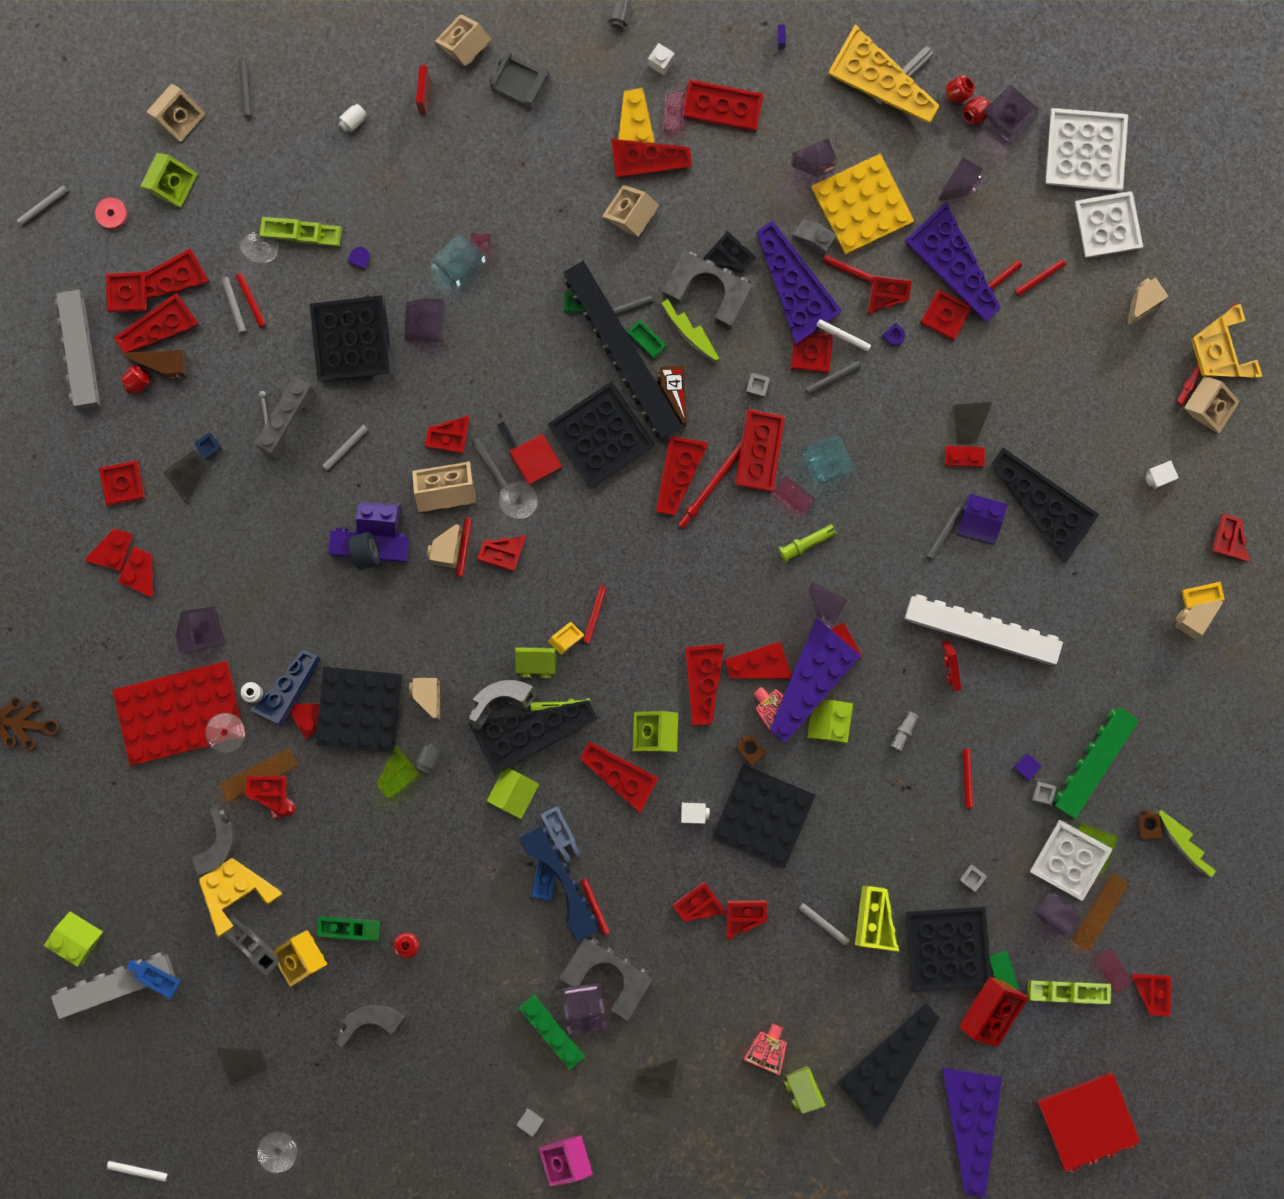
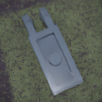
M556 806L540 814L566 863L571 862L568 853L564 849L569 844H571L575 856H582L559 807Z

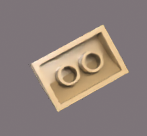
M470 462L412 471L418 512H429L435 509L476 503Z

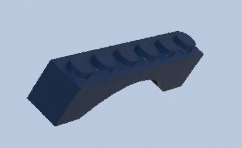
M537 825L518 836V839L528 855L544 862L560 880L567 901L565 923L574 940L579 942L598 930L596 926L598 921L594 914H589L586 909L589 905L584 896H579L577 892L579 887L575 880H570L567 874L570 871L565 862H560L558 858L560 853L555 844L551 846L548 840L550 835L547 829Z

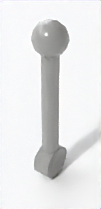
M264 391L259 392V397L261 398L264 422L266 425L268 421L265 403L266 393Z

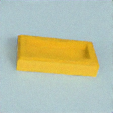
M1221 582L1181 591L1186 609L1213 601H1225Z
M570 622L554 634L548 642L562 655L580 641L584 634Z

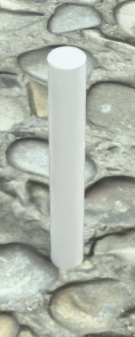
M821 319L817 322V327L865 351L870 349V344Z
M111 1161L107 1164V1169L164 1182L167 1180L168 1174Z

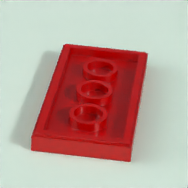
M689 79L681 118L757 132L764 94Z
M752 409L746 410L734 486L770 493L774 491L785 416Z

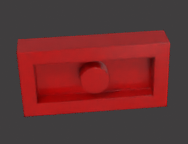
M946 446L945 466L984 468L985 447Z

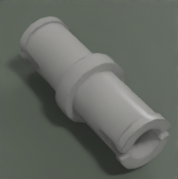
M908 711L902 725L898 727V733L890 747L899 752L902 751L908 737H911L913 734L911 731L919 719L918 715Z

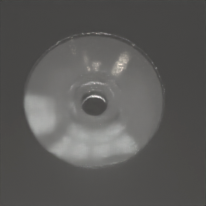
M250 232L242 237L240 251L248 260L256 263H266L272 261L277 256L278 244L275 239L260 237V232Z
M514 481L502 489L499 496V504L502 511L508 517L525 519L536 510L538 496L531 485L528 486L523 481ZM520 499L522 503L520 505L515 504V500Z
M221 713L214 716L206 727V739L209 745L219 752L236 750L245 738L243 722L237 716L230 713ZM222 729H227L228 733L226 736L221 735Z
M273 1132L266 1135L258 1145L257 1157L259 1163L264 1169L273 1173H281L288 1170L297 1158L296 1143L289 1135L282 1132ZM276 1148H280L282 1150L281 1155L275 1154Z

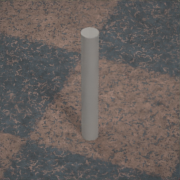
M64 185L17 219L21 226L67 193V189Z
M224 277L221 281L239 334L244 333L246 329L229 278Z
M362 425L322 466L328 471L368 431V428Z
M804 903L799 907L801 912L845 946L848 944L849 938Z

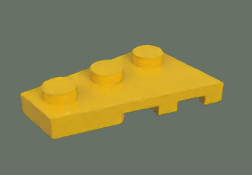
M643 88L624 91L619 131L620 140L655 143Z

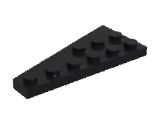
M1002 448L991 465L1066 563L1099 514L1008 450Z
M586 700L558 707L487 719L480 731L474 729L471 723L469 725L494 774L498 775L599 717L591 702Z
M927 1003L922 1005L837 1082L876 1128L881 1123L939 1020L937 1014Z

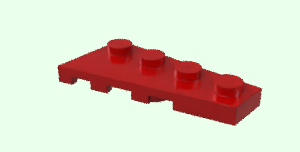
M611 138L616 177L692 167L690 147Z
M191 248L146 272V300L210 283Z
M176 293L115 336L114 340L124 353H129L197 327L200 324Z
M670 436L656 508L657 513L676 515L709 443Z
M724 644L685 647L692 726L712 724Z
M590 741L580 757V760L641 813L659 779L658 777Z

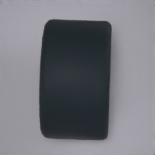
M365 532L350 537V555L354 565L359 570L379 565V548L371 533Z

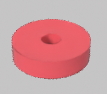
M106 198L97 205L95 216L104 228L117 229L125 223L127 209L120 200ZM114 211L113 216H108V213Z

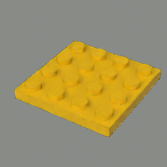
M881 153L811 186L833 233L837 235L836 239L844 255L914 223V219Z

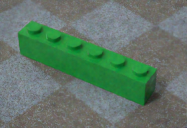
M1121 707L1110 710L1106 717L1108 719L1105 726L1101 725L1095 734L1098 737L1094 743L1091 741L1086 747L1085 752L1087 754L1084 759L1080 758L1074 766L1076 768L1073 776L1069 774L1064 782V785H1066L1062 792L1058 791L1053 799L1055 802L1053 807L1071 819L1077 818L1139 721L1138 718Z

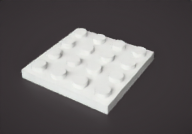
M1051 108L1045 185L1122 191L1128 114Z

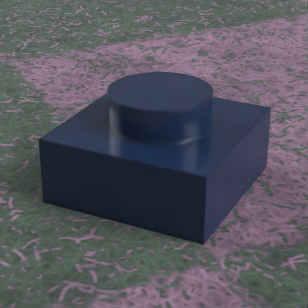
M211 432L194 443L206 460L222 449Z

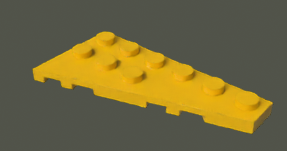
M855 24L830 68L828 75L931 124L939 109V105L924 90L917 86L910 76L908 77Z

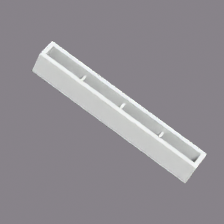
M918 594L915 597L911 596L904 621L1055 666L1057 664L1063 644L1057 636L1049 634L1047 637L1042 636L1040 631L1034 629L1026 631L1021 629L1020 625L1014 623L1006 625L1002 623L1001 619L994 617L986 619L983 618L981 613L973 611L970 614L964 612L965 609L958 606L950 608L945 606V602L938 600L930 602L927 601V597Z

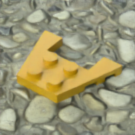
M1241 304L1232 307L1191 338L1202 376L1262 377L1258 360L1239 365L1228 330V326L1246 321Z
M233 858L199 879L217 938L233 929L232 923L223 913V910L255 890L266 905L282 896L281 891Z

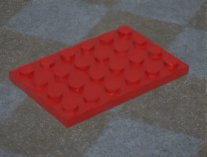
M228 661L112 690L130 766L246 737Z

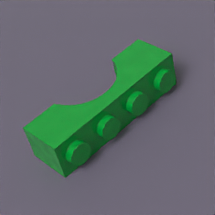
M535 994L519 1007L520 1011L569 1070L585 1058L586 1055L560 1027Z

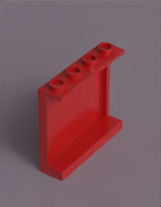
M1109 1072L1036 1101L1039 1109L1042 1111L1062 1162V1168L1065 1171L1075 1172L1081 1169L1080 1165L1086 1163L1088 1165L1099 1162L1098 1158L1116 1156L1118 1154L1117 1151L1134 1149L1137 1147L1136 1144L1140 1143L1114 1073Z

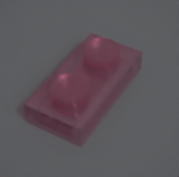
M471 233L470 241L478 248H488V244H493V237L491 234Z
M787 476L782 479L773 491L803 515L806 514L816 501L812 495Z

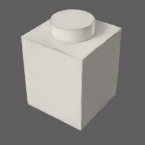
M658 43L648 58V66L664 76L675 60V53Z
M1171 461L1149 469L1145 476L1148 485L1152 486L1153 490L1170 484L1179 478Z
M682 803L681 823L705 824V820H709V808H706V803Z

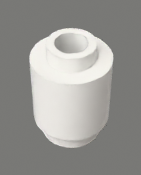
M358 104L351 106L339 117V126L345 132H353L365 120L367 113Z
M249 682L242 687L241 696L249 703H257L262 699L263 690L259 685ZM251 689H253V690H254V694L251 695V696H249V695H248L249 691H250Z

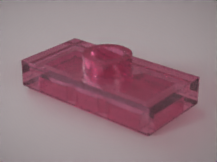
M685 92L666 93L664 131L683 130Z
M1111 948L1094 958V961L1115 992L1120 991L1133 982Z

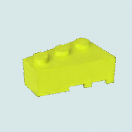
M862 886L855 945L899 951L887 889Z

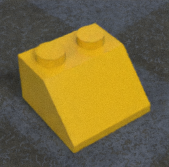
M308 930L291 938L274 950L280 959L277 966L290 987L327 965L324 956L319 951Z

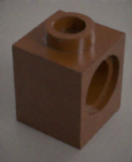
M744 735L737 741L739 745L736 749L750 766L767 753L752 735L749 737ZM753 744L756 748L755 753L747 754L744 750L745 745Z
M1153 810L1141 811V815L1136 816L1139 840L1162 837L1159 814H1153ZM1147 819L1153 822L1151 830H1147L1144 826V822Z

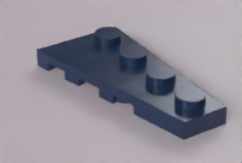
M303 649L286 668V673L275 680L273 688L269 692H265L257 706L254 705L250 711L277 725L283 726L321 658Z

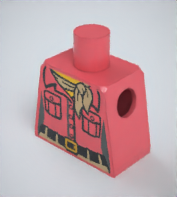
M760 687L753 694L760 702L755 710L770 731L784 695L776 689L769 695Z
M772 1023L768 1034L760 1031L745 1054L744 1060L780 1074L787 1044L779 1039L783 1028Z

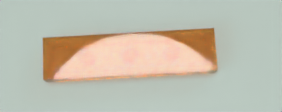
M288 747L220 783L219 786L227 801L230 802L246 793V776H279L298 766V763Z
M1114 873L1110 874L1073 937L1072 941L1087 951L1091 950L1129 882Z

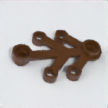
M14 697L8 705L0 710V736L7 748H14L17 745V740L8 734L3 725L12 727L23 742L24 749L28 751L36 748V742L28 737L23 728L42 730L50 736H54L59 732L60 725L55 720H47L45 723L24 720L33 712L42 710L43 705L38 700L31 701L28 707L13 718H5L12 710L23 707V700ZM15 700H19L20 702L18 707L14 706ZM37 702L39 708L35 710L33 704ZM54 724L55 730L51 732L49 727ZM9 739H13V744L11 746L7 744V741ZM29 741L33 743L31 748L27 747Z

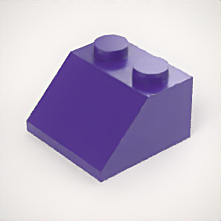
M970 493L965 503L957 534L995 545L1008 504Z
M360 502L356 515L357 534L369 532L372 535L396 537L401 504Z

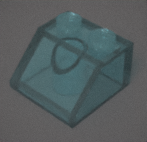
M460 233L431 258L457 287L486 261L484 255L476 246Z
M841 435L817 440L801 449L816 485L832 481L856 470Z

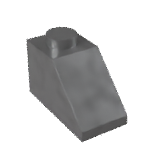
M805 219L802 220L793 234L795 238L824 256L835 242L837 236L821 224Z

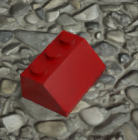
M990 977L984 984L978 997L974 1000L970 1010L964 1016L959 1027L973 1040L998 1047L1029 997L1007 983Z

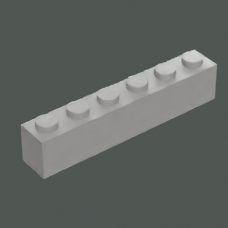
M80 290L56 293L55 308L56 311H59L60 315L57 322L63 334V337H60L62 348H65L66 354L63 356L64 366L68 367L66 381L67 385L71 387V393H69L70 404L77 410L100 406L84 295Z
M160 952L150 956L151 960L146 961L175 977L168 955H162ZM124 966L113 969V974L106 976L105 973L94 976V981L89 983L86 980L75 983V988L70 990L67 987L56 990V995L51 996L58 1019L147 988L148 986L133 977L134 971L128 968L124 969Z

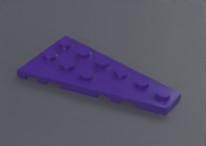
M946 201L905 240V243L987 323L1001 307L991 287L988 286L984 274L980 270L976 262L977 260L964 235L961 233Z
M772 220L760 228L756 234L794 343L797 345L820 329L816 326L819 319L828 323L841 314L842 310Z
M817 617L814 620L770 728V732L784 744L861 656Z
M942 1067L965 1195L985 1198L1002 1077Z

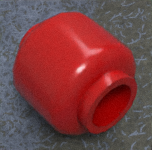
M959 75L947 83L946 96L950 101L960 104L973 96L975 85L971 78Z
M975 96L963 107L964 119L974 125H979L990 117L992 113L990 101L981 96Z
M140 365L129 367L121 376L122 388L129 394H140L150 383L149 372Z
M402 933L396 937L393 948L399 957L408 959L418 953L420 942L416 935Z

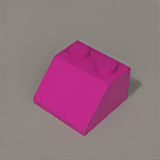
M581 1135L539 1147L550 1187L575 1182L593 1175Z

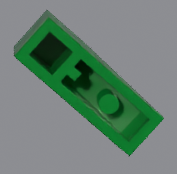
M318 917L316 936L379 941L380 921Z

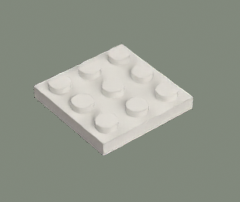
M1132 191L1074 202L1085 258L1143 248Z
M1059 820L1030 872L1083 901L1110 855L1112 848Z

